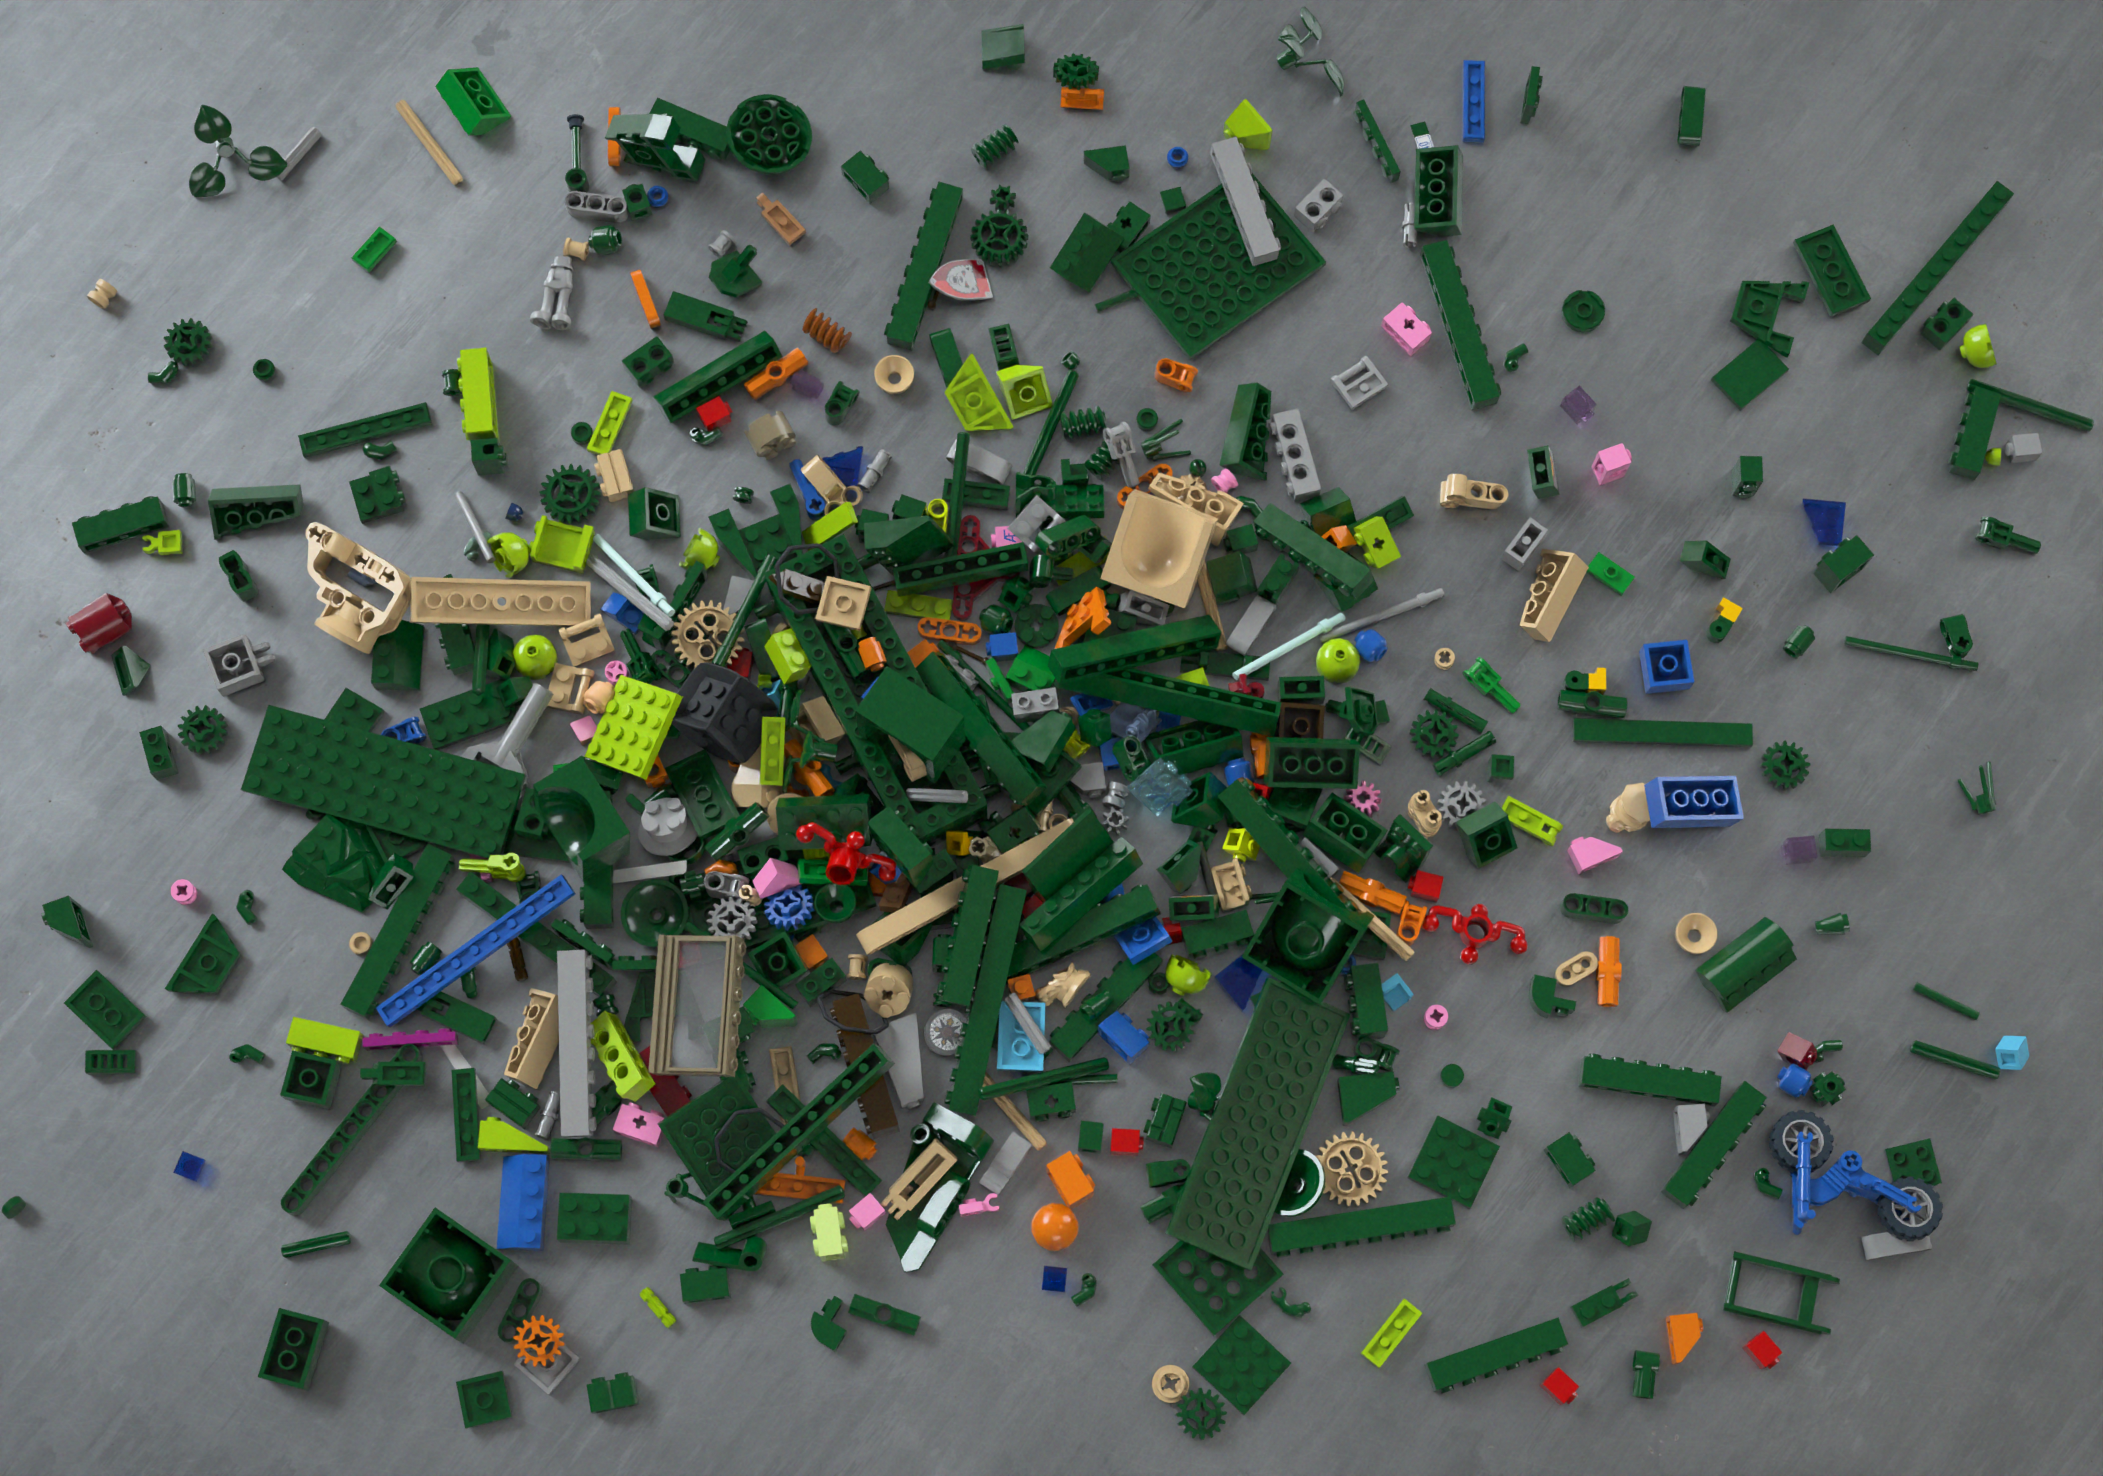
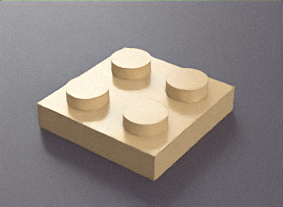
M827 576L815 618L816 621L860 631L872 589L871 586Z

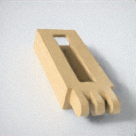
M935 1138L889 1188L888 1196L880 1205L884 1208L891 1202L892 1205L887 1211L891 1214L898 1208L899 1211L894 1215V1218L898 1220L907 1210L911 1211L957 1161V1156ZM914 1180L920 1187L911 1197H908L907 1194L913 1190L909 1183Z

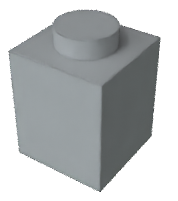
M2038 433L2011 436L2005 444V453L2009 456L2010 463L2036 461L2040 457L2042 449Z

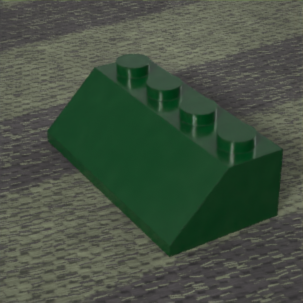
M1459 146L1416 149L1414 229L1440 237L1462 235L1463 154Z
M1202 720L1150 733L1143 740L1152 770L1159 781L1171 779L1182 774H1189L1196 770L1211 768L1215 765L1244 757L1242 735L1237 728L1217 725Z

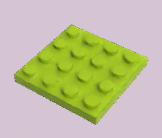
M620 675L614 688V697L607 703L606 712L603 713L597 725L595 734L584 757L647 780L683 697L668 690Z

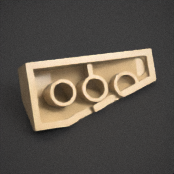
M1158 473L1148 487L1156 497L1219 518L1211 539V543L1217 547L1244 504L1225 492L1219 490L1217 493L1205 490V486L1199 484L1197 487L1188 485L1182 479Z
M761 744L747 762L739 763L738 772L732 782L731 800L735 807H750L757 802L761 806L768 808L773 799L783 794L782 786L759 785Z

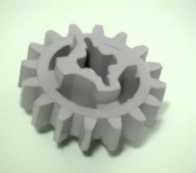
M1457 781L1454 784V788L1448 785L1446 787L1447 792H1441L1440 796L1443 799H1439L1437 804L1442 807L1438 811L1444 814L1441 819L1442 822L1449 821V828L1455 824L1456 830H1458L1457 821L1484 807L1482 805L1485 804L1486 799H1480L1483 793L1482 790L1474 791L1476 788L1475 784L1469 788L1467 781L1464 782L1463 786H1460ZM1459 793V796L1456 798H1449L1451 795ZM1462 798H1463V803H1464L1463 805H1464L1465 809H1464V810L1462 811V813H1461V809H1460L1459 803L1461 802V800H1462ZM1449 810L1453 812L1455 817L1450 814Z
M730 896L729 902L722 898L720 906L718 904L713 905L715 911L708 912L712 919L707 920L708 926H711L708 929L710 934H714V936L736 935L741 938L751 939L749 932L756 931L755 926L752 924L757 923V918L753 917L756 913L754 909H750L749 902L743 904L742 898L735 902L733 897ZM737 909L743 911L744 913L737 912ZM719 928H720L721 930H726V931L728 932V934L723 933L722 931L719 930Z

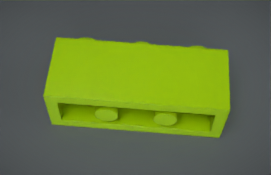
M293 1017L286 1044L292 1047L291 1051L301 1053L310 1051L314 1052L315 1056L324 1058L333 1056L336 1057L338 1062L349 1064L350 1060L357 1062L364 1035L360 1031Z

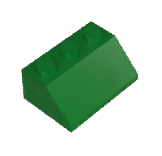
M478 67L448 69L435 86L468 136L483 135L511 118L510 113Z

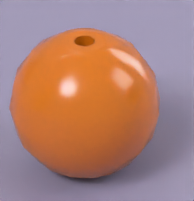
M1050 1203L1043 1206L1035 1213L1031 1222V1232L1040 1247L1049 1251H1060L1067 1248L1075 1241L1079 1231V1222L1074 1212L1061 1203Z

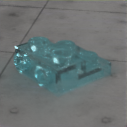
M1161 757L1127 787L1129 792L1157 817L1172 803L1176 806L1179 805L1193 792L1190 787L1192 782L1185 774L1180 776L1174 764L1170 761L1166 763Z

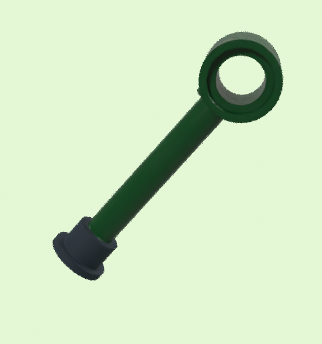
M573 114L567 117L569 129L572 130L573 168L566 173L565 181L569 192L587 193L589 191V182L586 173L581 169L580 130L582 129L584 117ZM577 180L582 181L579 184H573Z

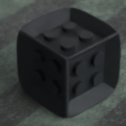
M704 662L695 667L677 693L683 698L673 718L672 725L699 747L706 749L709 753L732 762L745 763L761 744L762 717H776L778 707L768 695L747 678L731 669Z

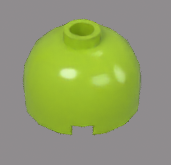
M1981 324L1969 329L1963 337L1964 345L1959 346L1962 358H1967L1971 365L1978 368L1997 365L1987 325Z
M702 528L698 529L700 535L694 534L683 554L686 557L685 562L680 561L679 567L685 570L698 561L704 564L707 571L710 566L714 568L720 559V556L717 555L719 549L717 540Z
M502 532L489 538L487 541L488 544L491 543V550L496 559L493 564L499 572L503 569L508 573L505 575L506 577L511 578L517 575L528 564L529 545L525 539H521L518 535L512 532Z
M538 634L527 635L521 638L513 650L517 671L523 677L529 676L530 680L545 678L546 675L553 672L555 663L558 662V654L553 643L546 637Z
M1341 638L1331 639L1324 643L1317 653V671L1320 676H1324V679L1330 683H1346L1353 679L1359 670V652L1355 645L1348 640Z
M1171 954L1165 968L1166 979L1173 986L1172 991L1182 996L1185 993L1195 994L1202 991L1212 976V973L1205 967L1201 971L1198 963L1180 955L1174 956Z

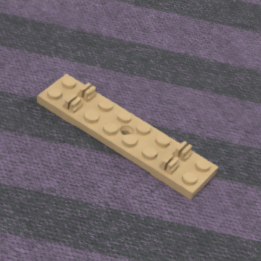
M410 578V623L575 626L591 619L590 582ZM498 598L505 599L506 603L504 606L498 604Z

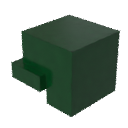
M1238 551L1207 561L1218 605L1240 599L1239 595L1245 596L1257 592L1251 559L1242 552Z

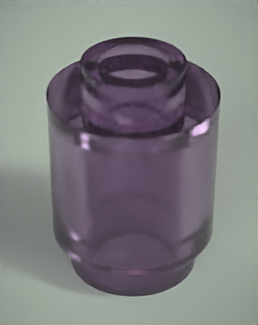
M803 370L799 373L795 372L790 381V384L793 385L792 390L810 399L812 397L817 399L824 387V383L820 382L819 378Z

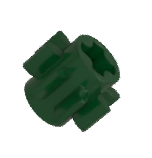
M999 185L996 191L991 190L992 198H990V204H995L996 212L997 209L1004 210L1005 212L1009 207H1015L1013 200L1016 199V193L1010 192V186L1006 188Z
M695 870L685 872V878L679 879L683 895L690 894L691 899L702 896L701 891L706 890L702 873L696 875Z

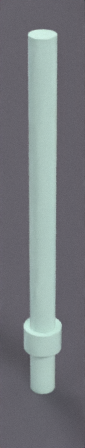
M595 535L593 541L651 599V602L667 616H673L675 610L667 603V599L660 592L657 593L601 535Z
M1339 613L1330 619L1325 618L1318 622L1316 627L1233 672L1234 679L1237 681L1240 674L1246 673L1248 675L1319 634H1326L1332 630V627L1345 620L1344 614Z

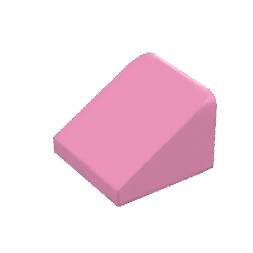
M591 716L570 723L582 746L592 740L597 726Z

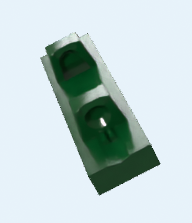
M1210 651L1181 656L1180 673H1187L1203 667L1205 675L1234 678L1233 672L1262 656H1243L1241 654ZM1270 662L1246 675L1247 679L1268 681Z

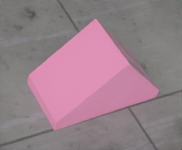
M773 858L767 861L753 880L760 899L803 884L799 883L798 870L795 865Z

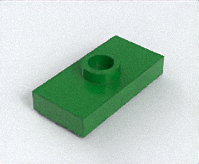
M379 226L351 259L370 273L396 244L397 240Z
M1600 552L1591 561L1587 573L1621 596L1635 578V576Z
M990 658L985 661L986 669L992 677L989 679L995 691L999 689L1004 700L1010 704L1012 702L1011 694H1014L995 659Z

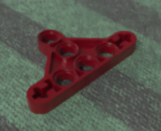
M967 515L961 520L957 555L971 553L965 552L962 549V545L965 542H972L975 548L971 552L991 549L980 537V521L976 516ZM969 522H973V525L976 526L972 528V536H968V527L964 526L968 525ZM1020 572L1012 577L1005 575L965 583L971 587L970 592L967 594H961L958 591L960 585H955L952 606L954 617L960 621L968 620L972 615L973 602L996 583L1005 582L1007 579L1011 580L1016 575L1020 576ZM961 599L965 600V609L968 610L964 612V615H961L959 610H956L961 608Z

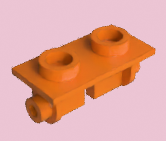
M1062 87L1060 107L1103 110L1104 89L1080 88L1078 90L1077 88L1069 89V87Z

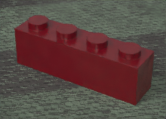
M650 1046L639 1053L648 1071ZM650 1073L655 1085L649 1090L667 1117L690 1102L689 1098L692 1097V1094L686 1085L681 1087L677 1082L680 1076Z

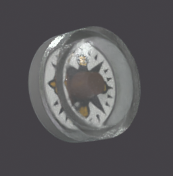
M943 1009L932 1014L927 1019L923 1029L924 1041L928 1048L938 1055H954L957 1045L961 1046L963 1037L959 1036L962 1023H966L967 1018L959 1011L953 1009Z

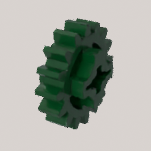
M1073 53L1071 57L1064 55L1063 59L1058 58L1057 63H1054L1053 78H1056V83L1061 82L1062 87L1068 85L1069 89L1077 88L1080 90L1081 86L1087 89L1089 84L1095 85V81H1098L1099 66L1096 65V61H1091V57L1083 58V54L1075 55Z
M192 318L189 319L188 323L181 319L180 325L174 322V329H167L169 336H164V340L167 343L164 345V348L168 351L169 357L174 358L177 364L182 360L184 366H187L188 361L196 365L197 359L203 362V354L209 356L210 353L207 348L213 347L210 342L213 338L208 333V328L203 326L201 321H197L195 324ZM184 338L190 341L192 346L189 343L187 344Z
M207 705L204 706L203 710L199 706L195 707V712L187 710L189 716L181 717L184 724H178V728L182 730V732L178 733V736L183 739L181 743L184 746H188L191 752L196 749V752L200 755L203 750L210 754V748L212 747L218 750L217 744L219 742L225 743L222 736L228 735V732L223 729L228 726L226 721H223L225 717L221 713L218 714L216 708L210 711ZM211 718L216 721L217 726L211 724ZM189 733L195 735V742L190 739Z
M1435 709L1431 715L1426 710L1425 717L1419 714L1417 716L1418 722L1413 721L1411 726L1415 729H1411L1409 734L1415 737L1411 738L1410 742L1417 743L1415 751L1422 749L1423 757L1430 753L1431 759L1434 758L1435 754L1442 758L1443 751L1449 754L1451 752L1450 746H1456L1457 742L1453 739H1458L1459 734L1454 732L1458 726L1451 725L1453 717L1446 719V712L1438 715V710ZM1430 721L1427 727L1423 726L1420 728L1424 723ZM1433 727H1435V728H1434V731H1435V734L1437 735L1435 741H1434L1433 734L1431 733V731L1433 730ZM1447 740V742L1443 746L1438 747V744L1440 742H1445Z
M1784 740L1781 746L1778 742H1775L1773 748L1768 747L1765 750L1767 754H1763L1761 757L1765 762L1760 764V768L1765 769L1762 776H1769L1768 784L1774 781L1775 788H1778L1781 784L1783 789L1787 790L1789 785L1794 789L1798 786L1797 782L1800 784L1804 782V777H1807L1809 774L1806 768L1811 764L1805 762L1808 754H1801L1803 747L1796 749L1795 742L1788 746L1787 741ZM1779 753L1778 759L1771 760L1773 755ZM1799 770L1798 774L1791 778L1792 772Z
M1169 1001L1166 1002V1007L1159 1004V1011H1151L1154 1017L1147 1018L1151 1026L1147 1027L1146 1030L1153 1033L1149 1036V1039L1157 1040L1155 1042L1156 1047L1163 1044L1162 1048L1164 1051H1167L1169 1046L1172 1051H1177V1045L1184 1049L1185 1041L1188 1043L1192 1042L1189 1035L1196 1034L1194 1030H1191L1192 1026L1197 1025V1022H1191L1190 1020L1194 1014L1186 1013L1188 1010L1187 1006L1180 1009L1179 1002H1176L1173 1007ZM1168 1011L1176 1012L1172 1015V1017L1164 1015V1013ZM1183 1020L1185 1021L1186 1025L1185 1030L1183 1029ZM1168 1022H1175L1173 1024L1175 1030H1168L1170 1028ZM1158 1023L1160 1024V1032L1157 1029ZM1171 1036L1179 1038V1040L1174 1042L1167 1041Z
M1198 1388L1197 1394L1193 1390H1189L1190 1397L1182 1395L1181 1398L1184 1403L1176 1405L1181 1409V1412L1175 1413V1416L1181 1417V1421L1177 1425H1184L1183 1433L1186 1434L1190 1431L1192 1439L1197 1434H1199L1200 1440H1204L1205 1434L1213 1438L1212 1431L1220 1432L1221 1429L1218 1425L1226 1423L1221 1419L1222 1415L1227 1414L1226 1411H1221V1407L1225 1403H1218L1219 1395L1216 1394L1212 1397L1210 1389L1205 1394H1203L1202 1388ZM1196 1399L1195 1406L1191 1410H1186L1189 1403ZM1205 1399H1208L1210 1402H1212L1215 1409L1209 1408L1206 1405ZM1200 1407H1202V1411L1207 1413L1202 1418V1421H1200V1417L1195 1415L1200 1410ZM1211 1418H1216L1213 1425L1206 1429L1207 1422ZM1187 1419H1192L1196 1423L1197 1429L1193 1428Z

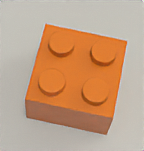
M1071 1151L1048 1163L1046 1165V1173L1066 1206L1072 1210L1093 1197L1095 1183L1089 1174L1084 1175L1082 1171L1083 1163L1078 1155L1075 1154L1073 1156Z

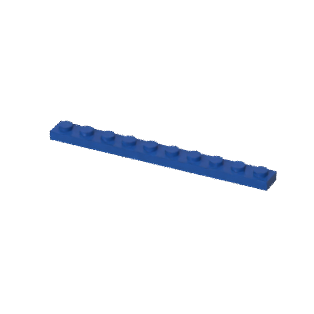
M559 875L377 1006L376 1009L388 1027L395 1025L573 897L576 893L565 876Z

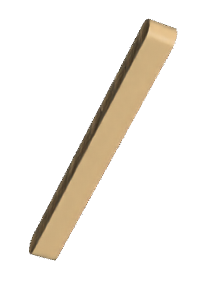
M1069 818L981 865V867L999 871L997 887L998 884H1002L1023 873L1022 870L1074 822L1073 819ZM962 876L858 932L856 936L866 954H873L960 906L957 905L958 894L960 891H963L965 884L962 882Z

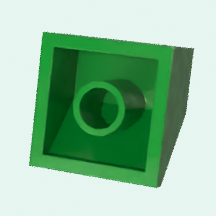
M1025 645L1006 675L1007 682L1011 687L1021 692L1054 688L1056 678L1048 667L1050 656Z
M763 985L743 1004L754 1026L759 1024L762 1028L795 1027L798 1024L795 1014Z

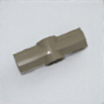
M990 836L983 839L976 837L971 840L969 851L973 856L981 859L983 864L1002 855Z

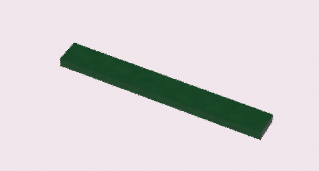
M1574 718L1573 742L1752 747L1753 726L1752 723Z

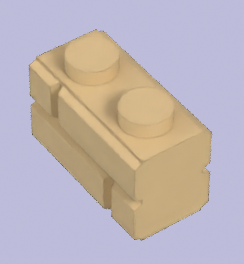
M622 449L596 456L598 461L597 464H594L598 477L602 476L604 483L600 484L603 497L608 496L610 502L628 498V494L634 492Z

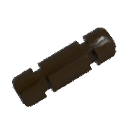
M516 937L507 943V946L510 949L509 954L515 970V979L523 981L528 979V973L524 968L526 965L522 949L519 948L521 946L520 941Z

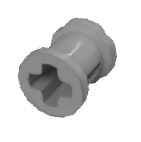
M724 230L720 232L721 236L708 246L710 251L718 258L725 256L724 254L729 248L737 244L736 240Z

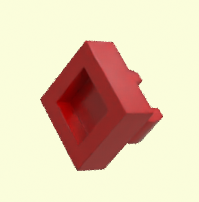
M1170 917L1162 918V926L1172 940L1170 944L1182 942L1180 922L1172 924Z

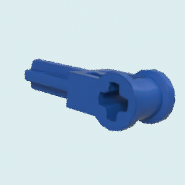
M795 459L789 463V467L806 503L808 517L813 521H818L825 516V501L822 497L818 496L815 487L802 473V461ZM813 506H817L819 510L816 511Z

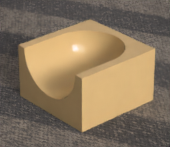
M1136 489L1128 495L1100 579L1185 608L1191 601L1219 518Z

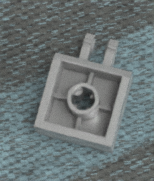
M245 634L203 649L216 688L223 697L265 681L261 667L273 663L275 656L270 654L257 659L256 655L269 650L271 647L270 643L264 642L252 646L250 639Z

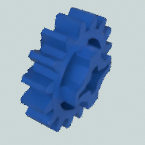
M801 884L796 888L792 887L767 896L769 902L764 903L766 908L764 912L770 924H775L777 929L784 926L786 931L789 930L790 926L797 930V924L799 923L806 925L804 919H811L810 912L815 910L813 906L814 900L809 890L803 889Z

